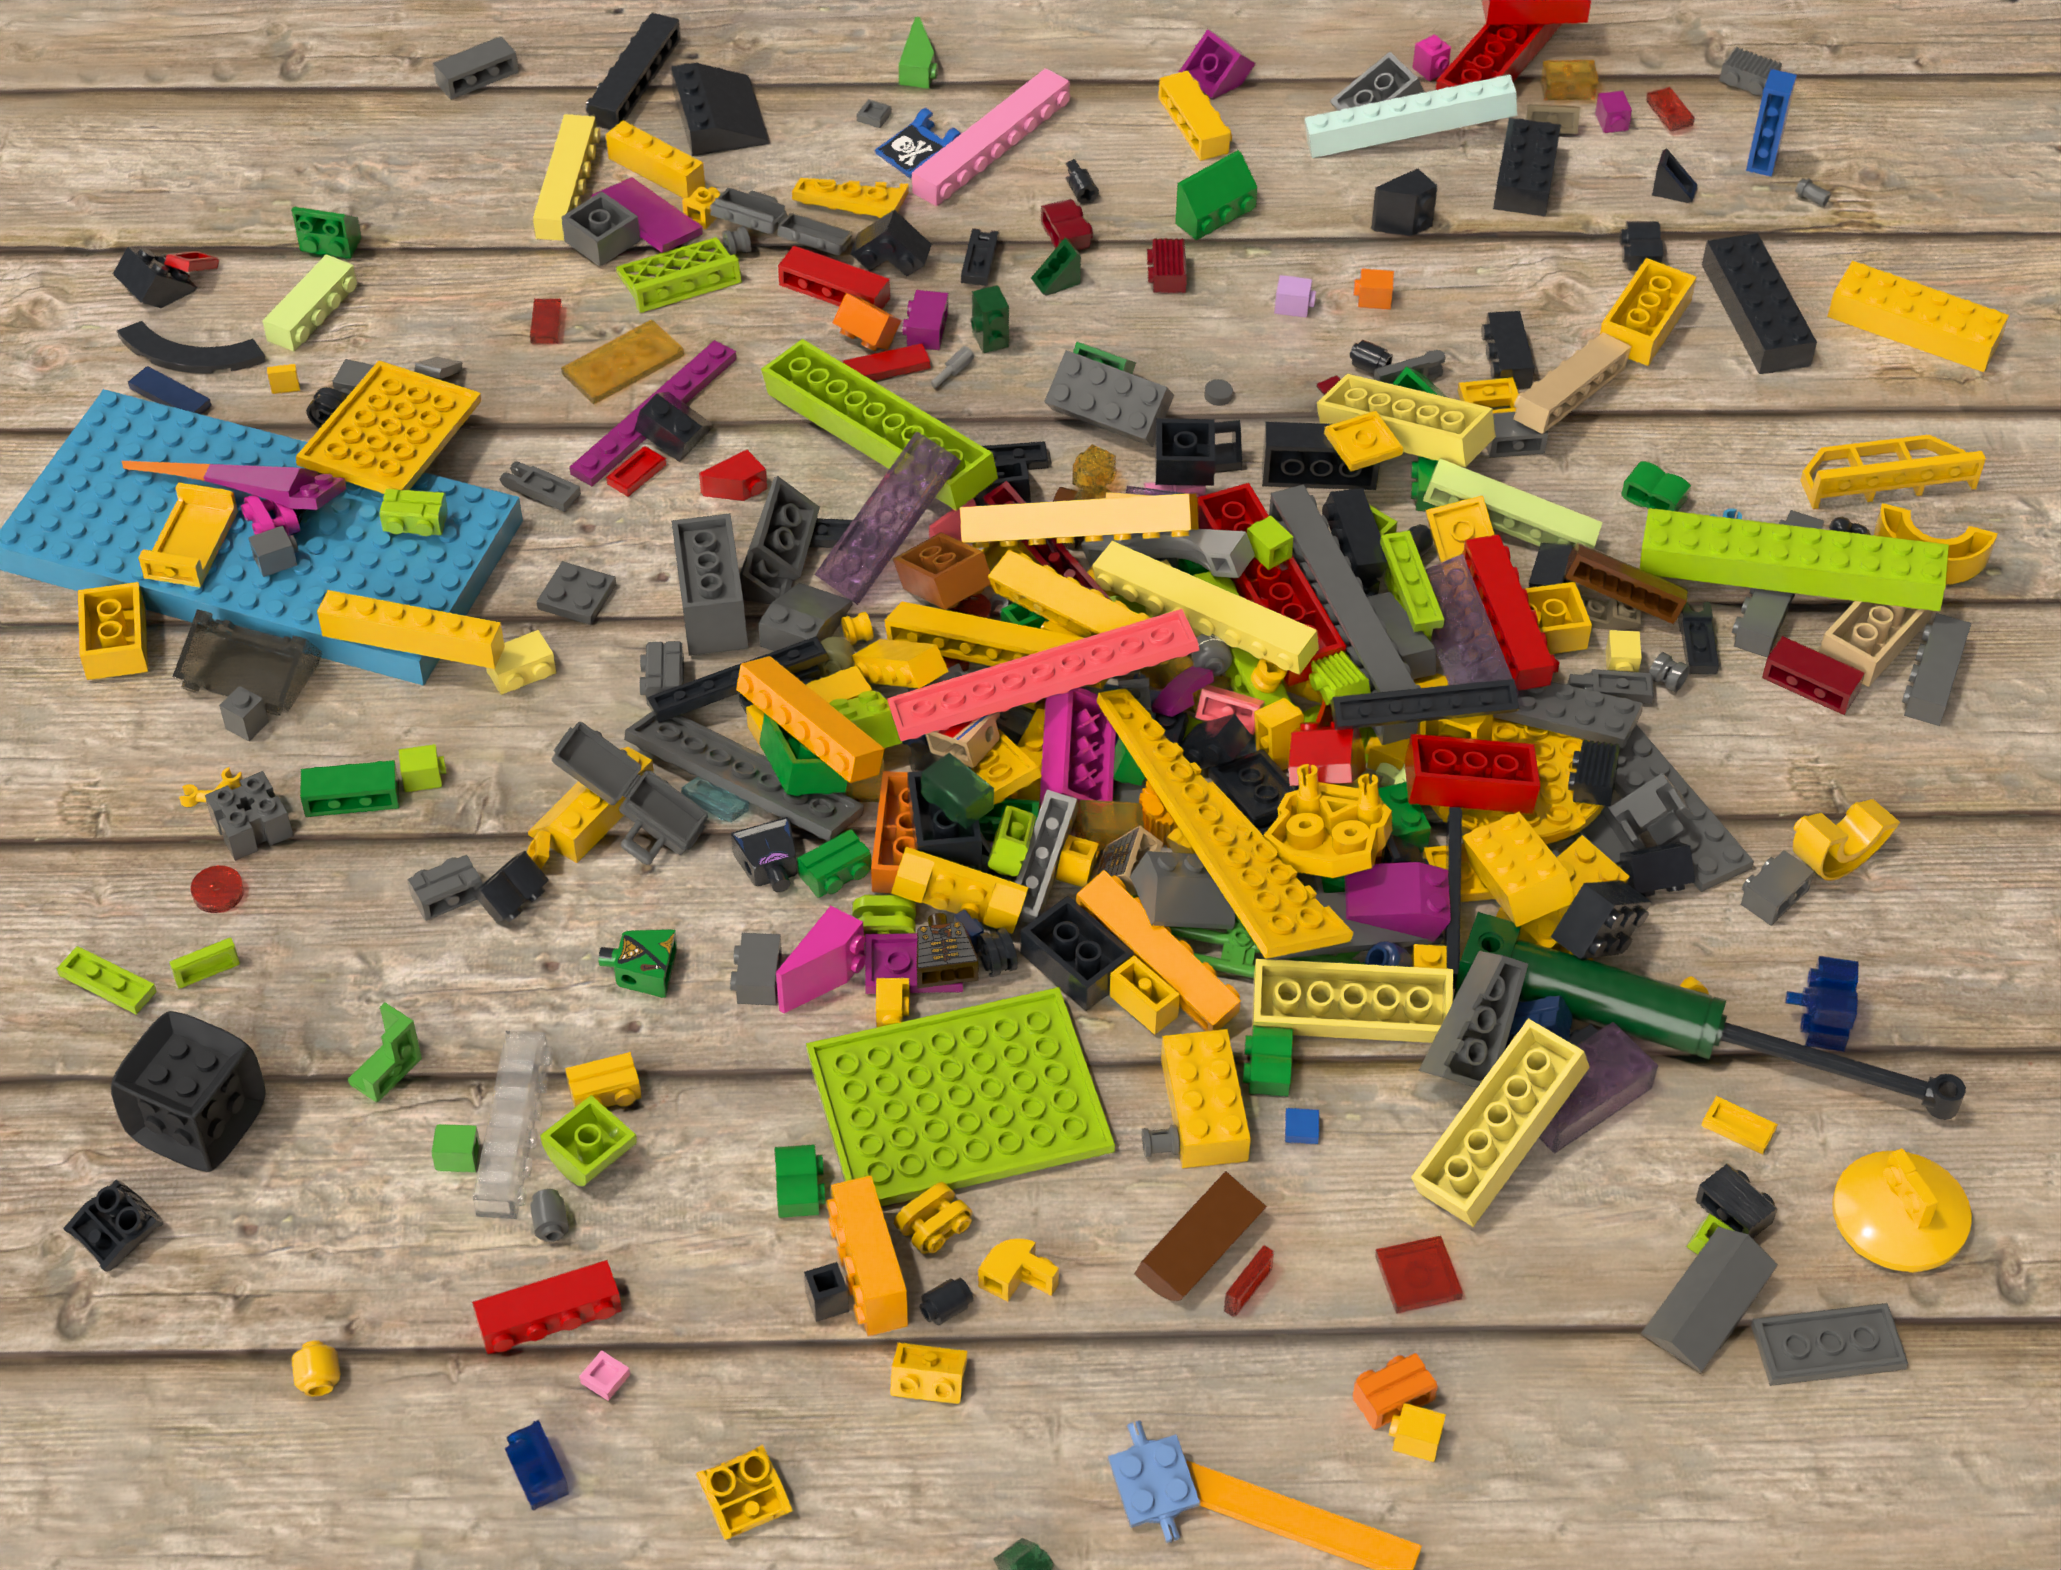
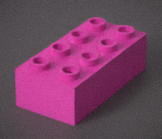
M1078 687L1064 694L1046 697L1039 805H1042L1047 790L1077 798L1079 810L1075 820L1089 825L1112 813L1116 731L1097 704L1098 695Z

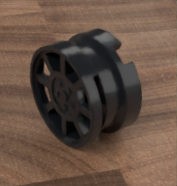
M320 388L306 409L309 420L316 427L321 428L347 396L333 388Z
M997 928L996 933L992 934L984 932L977 935V948L981 949L982 954L980 959L985 971H991L989 977L998 976L1003 970L1014 971L1017 969L1016 950L1006 928Z

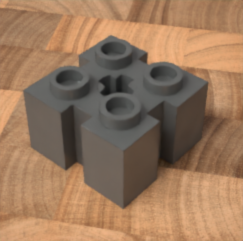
M263 771L240 780L241 786L231 790L227 785L204 795L211 820L219 834L223 835L225 844L235 861L257 852V845L268 841L271 846L293 837L288 813L279 797H275L273 787Z

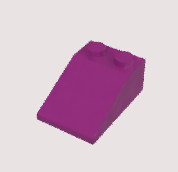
M1421 862L1374 864L1370 869L1345 875L1347 920L1425 938L1431 942L1438 938L1451 921L1447 869Z

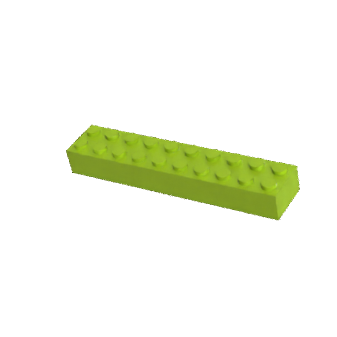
M804 339L795 343L761 368L766 389L770 396L956 511L998 479L991 451Z
M1648 508L1639 569L1660 577L1940 611L1946 586L1949 545Z

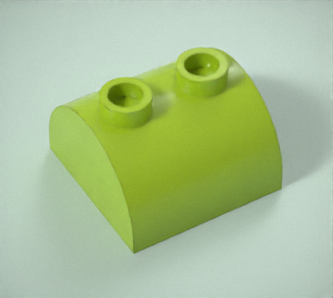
M592 1095L540 1135L543 1148L550 1160L568 1180L578 1186H585L637 1143L636 1134Z

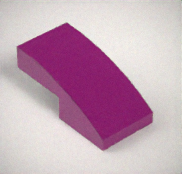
M1191 666L1181 672L1168 683L1151 706L1152 712L1173 717L1195 705L1192 693L1214 682L1212 670Z

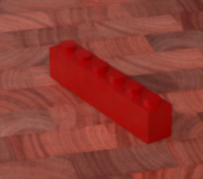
M1499 534L1466 539L1462 561L1510 679L1515 681L1516 691L1550 686L1553 672L1557 670L1556 659L1547 649L1546 635L1539 630L1537 614L1529 606L1527 590L1520 585L1519 572L1517 567L1512 566L1508 546H1504Z

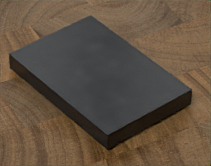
M1263 749L1209 768L1211 780L1255 827L1275 821L1278 818L1277 809L1285 794L1299 789L1297 786H1290L1289 777Z

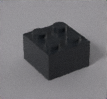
M1156 418L1155 485L1214 486L1215 419Z

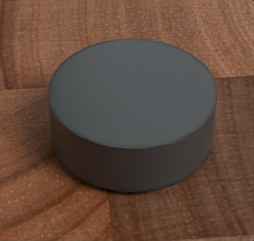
M1214 379L1206 384L1204 397L1208 403L1222 406L1231 401L1233 388L1227 381Z

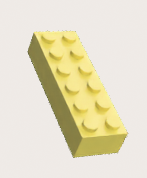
M1351 374L1344 376L1317 402L1320 423L1335 424L1377 411L1402 445L1403 452L1439 461V459H1443L1465 468L1496 437L1492 408Z
M1256 959L1252 1030L1254 1025L1293 1029V1035L1433 1043L1453 1003V969Z
M1528 1019L1411 1177L1418 1193L1474 1227L1590 1068L1585 1052Z

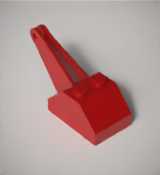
M1324 700L1316 722L1300 723V728H1296L1291 732L1288 765L1290 786L1299 785L1297 769L1304 764H1309V774L1311 773V765L1316 766L1318 769V782L1327 784L1352 783L1366 771L1365 749L1359 728L1335 730L1331 704L1326 705Z

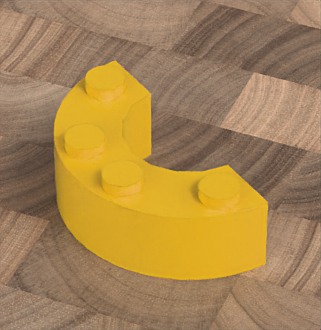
M1885 503L1881 505L1874 529L1875 536L1948 544L1946 585L1964 582L1978 575L1986 567L1998 535L1995 532L1968 526L1965 533L1956 538H1933L1915 527L1911 520V510Z
M1874 799L1856 802L1851 805L1846 812V816L1837 825L1823 813L1803 816L1796 822L1793 828L1796 832L1793 840V852L1824 880H1837L1853 872L1874 855L1892 835L1900 821Z

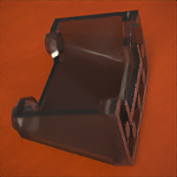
M197 609L172 676L182 683L181 688L193 693H199L201 689L228 697L237 687L241 686L263 698L267 713L281 716L282 712L288 713L319 665L323 652L305 638L294 635L292 639L287 636L281 638L237 626L229 620L224 619L222 621L216 619L215 621L212 618V613Z

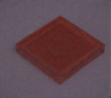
M1441 1235L1376 1249L1375 1258L1395 1313L1462 1299L1463 1292Z

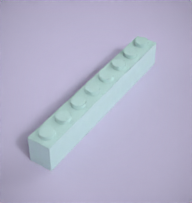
M1511 75L1305 117L1307 143L1311 157L1316 158L1517 116L1516 89Z

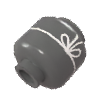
M1201 634L1196 637L1199 651L1190 653L1194 666L1212 670L1213 677L1226 672L1231 666L1233 659L1229 645L1214 634L1211 636Z

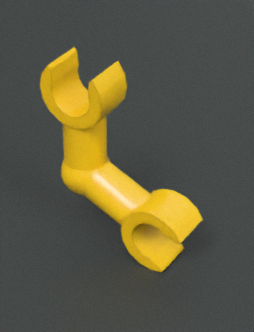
M230 767L224 769L221 773L222 781L214 790H198L192 784L183 785L184 794L190 796H179L181 805L193 807L199 802L206 803L204 795L227 785L230 789L240 787V780L243 779L242 772L240 771L237 776L231 778Z

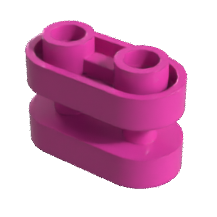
M256 495L244 498L245 504L241 505V509L246 521L253 522L252 529L255 535L283 526L288 536L300 532L299 522L293 509L267 499L261 501ZM273 510L277 518L271 519L268 511Z

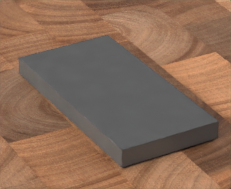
M1888 1303L1755 1318L1751 1323L1770 1386L1904 1370L1908 1365Z

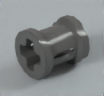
M1175 1124L1170 1125L1168 1129L1149 1130L1148 1128H1142L1144 1157H1151L1152 1154L1166 1152L1179 1155V1137Z

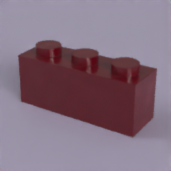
M1782 636L1766 660L1762 678L1845 715L1860 692L1865 673Z

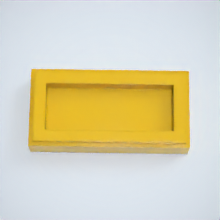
M1716 1096L1701 1126L1763 1155L1776 1132L1778 1124Z

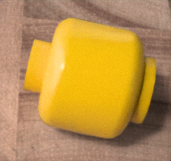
M322 1341L306 1342L302 1345V1349L292 1356L291 1364L294 1385L300 1391H304L305 1395L313 1397L326 1395L340 1381L338 1353L333 1347L324 1345Z

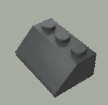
M1147 851L1130 876L1151 926L1232 929L1235 925L1234 910L1197 854Z

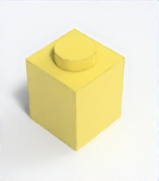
M1609 630L1605 649L1607 670L1639 672L1642 659L1640 632Z

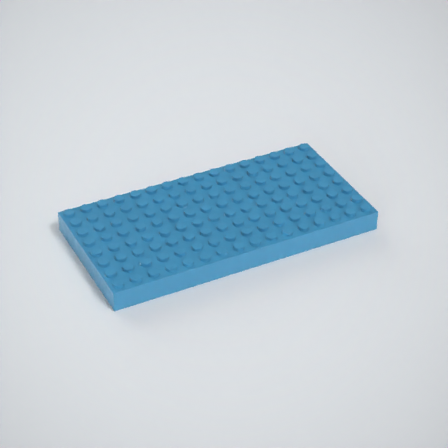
M103 389L1 527L0 570L75 591L139 582L145 607L148 611L424 686L440 658L322 636L317 610L327 590L466 616L522 524L523 518L520 498L517 496L424 472L410 490L445 493L448 515L444 523L442 535L392 534L382 530L380 508L384 494L345 481L346 490L318 510L306 509L302 517L303 519L299 524L300 532L292 534L299 549V552L295 553L297 566L263 577L253 558L248 538L255 535L252 529L253 522L246 521L241 509V505L245 504L244 498L253 494L177 475L123 469L122 461L303 468L296 465V455L308 442ZM178 483L195 484L232 491L238 513L201 588L145 579L138 559L143 549L152 551L178 500L175 489ZM273 510L268 511L271 519L277 518Z

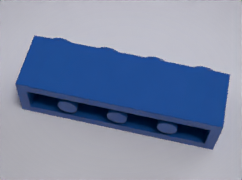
M1774 69L1770 70L1762 95L1746 171L1772 177L1779 156L1797 78L1796 74Z

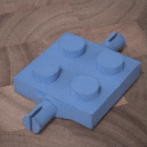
M1135 1421V1426L1132 1422L1127 1425L1134 1445L1125 1451L1108 1456V1462L1130 1528L1145 1523H1160L1166 1543L1172 1542V1536L1174 1541L1179 1540L1181 1537L1174 1518L1182 1511L1200 1506V1501L1177 1434L1160 1440H1147L1142 1421Z

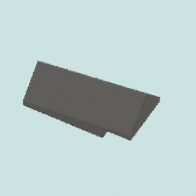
M779 476L773 479L739 574L743 600L771 604L790 590L792 581L801 577L820 506Z
M1718 1227L1641 1332V1335L1702 1373L1718 1348L1721 1349L1778 1267V1264L1748 1234Z

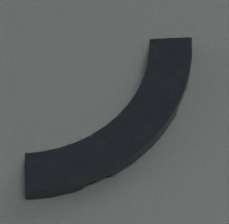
M143 321L117 330L118 338L134 354L150 359L152 364L171 370L189 373H213V370L230 368L231 371H236L266 362L265 354L253 338L232 345L197 347L165 339L153 332Z

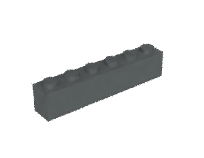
M1790 510L1786 521L1781 519L1779 524L1822 529L1824 520ZM1751 588L1749 594H1752V598L1746 596L1741 609V614H1744L1743 618L1737 616L1732 629V633L1736 634L1734 647L1768 658L1796 593Z

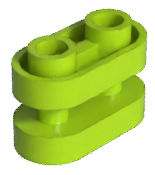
M867 894L855 899L852 904V916L863 921L864 937L865 934L916 933V922L914 921L916 918L915 901L897 895Z

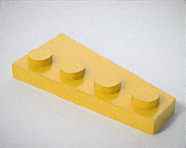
M800 178L792 190V200L806 205H820L832 210L841 209L851 211L854 214H867L882 218L894 209L897 212L899 211L909 193V184L900 183L899 188L886 187L887 182H875V186H861L860 181L849 180V182L840 185L836 184V181L832 179Z

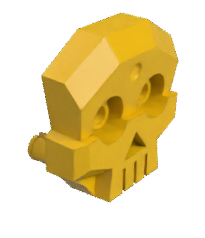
M1309 764L1299 766L1297 769L1299 789L1285 794L1277 809L1278 818L1263 835L1264 839L1274 846L1278 851L1277 857L1284 864H1290L1299 873L1336 878L1372 868L1377 852L1386 846L1392 832V810L1379 796L1378 777L1373 774L1372 783H1370V774H1363L1358 778L1359 788L1318 782V769L1316 766L1311 765L1310 774Z

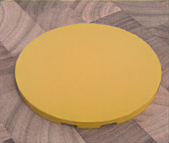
M1493 717L1492 741L1534 744L1540 790L1533 814H1521L1544 843L1548 844L1568 838L1593 822L1604 806L1573 802V791L1568 790L1570 772L1577 771L1572 769L1574 751H1581L1582 741L1585 739ZM1431 805L1436 814L1447 823L1449 807ZM1461 808L1462 833H1470L1477 827L1489 825L1506 815L1515 813Z

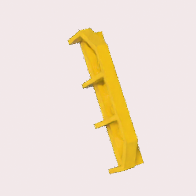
M1929 434L1821 447L1803 470L1800 482L1812 509H1818L1821 498L1863 493L1867 502H1873L1877 491L1910 487L1913 488L1916 496H1922L1926 485L1967 481L1972 490L1977 488L1986 458L1982 451L1966 452ZM1927 449L1940 456L1912 459L1909 451ZM1896 452L1900 461L1863 465L1860 457ZM1848 459L1851 467L1819 470L1813 482L1811 476L1823 461Z

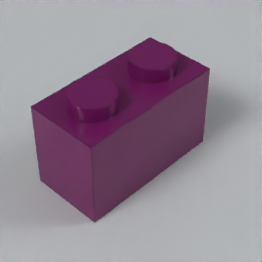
M925 290L915 291L914 299L908 301L907 317L909 319H904L902 335L907 336V346L923 343L925 349L940 351L949 314L948 293Z

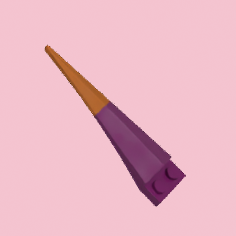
M122 461L123 469L164 473L202 480L247 492L291 509L318 510L346 490L344 478H332L331 474L318 475L317 471L298 467Z

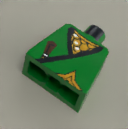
M672 929L625 931L622 933L619 948H600L599 966L614 967L616 984L619 987L666 998L678 950L676 931Z

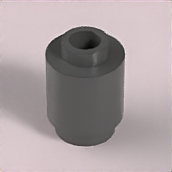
M543 1189L536 1192L530 1204L535 1236L546 1242L558 1241L569 1230L564 1199L554 1189Z

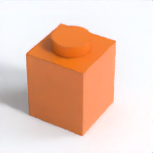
M1361 268L1360 280L1355 279L1353 296H1358V307L1390 310L1394 271Z

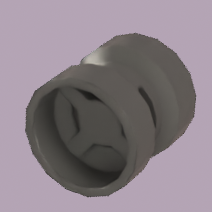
M1662 652L1653 662L1649 673L1652 674L1653 681H1661L1666 684V688L1677 692L1686 681L1690 672V666L1683 662L1677 663L1673 661L1672 656Z

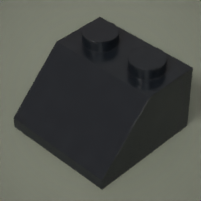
M1417 168L1375 187L1371 229L1375 232L1414 236L1428 230L1433 226L1438 185Z
M670 392L656 393L639 411L635 430L680 462L713 428L714 424Z

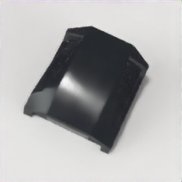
M116 1179L110 1186L102 1188L97 1196L85 1202L63 1229L71 1234L98 1261L99 1267L103 1271L109 1272L117 1267L157 1227H161L164 1223L161 1217L141 1196Z

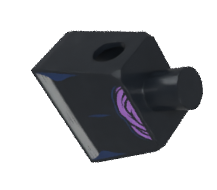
M788 817L731 833L733 855L753 885L759 887L770 883L775 892H783L790 887L791 882L789 878L797 874V862Z

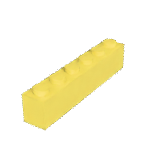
M564 114L533 216L536 239L564 241L561 217L581 205L580 195L585 194V178L590 177V161L595 160V144H599L601 131L600 128L596 127L594 116Z

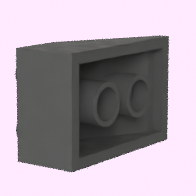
M1388 52L1331 99L1330 103L1337 110L1425 93V90L1419 79L1391 52Z
M798 583L774 600L759 621L760 647L776 651L817 636L820 642L828 637H832L840 625L842 617H845L853 602L850 599Z

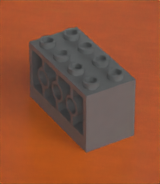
M731 513L671 520L689 656L748 649L744 604Z

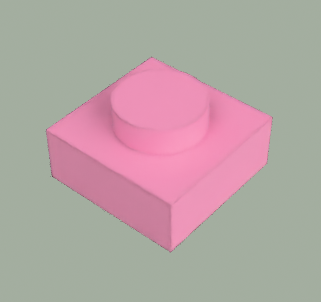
M600 1351L579 1376L580 1383L609 1401L630 1376L629 1367L605 1352Z

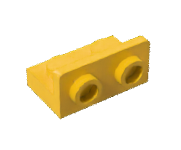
M898 1343L892 1363L890 1394L897 1397L959 1404L968 1351Z

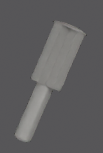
M963 346L945 363L947 367L931 381V385L937 388L951 374L956 376L974 359L973 351L967 346Z

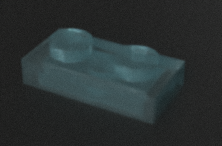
M698 776L681 788V793L687 798L692 799L695 804L716 815L719 819L730 823L749 810V801L741 799Z

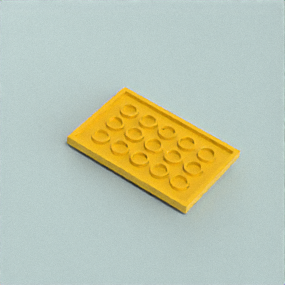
M378 360L296 455V465L322 474H331L334 478H344L346 482L385 494L386 489L410 490L481 403V393Z

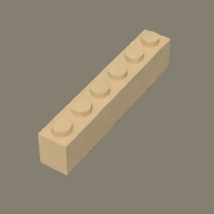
M1604 332L1594 340H1589L1585 347L1581 350H1576L1568 360H1563L1555 370H1550L1539 382H1534L1530 389L1518 395L1514 404L1516 408L1514 420L1541 434L1545 433L1625 370L1632 346Z

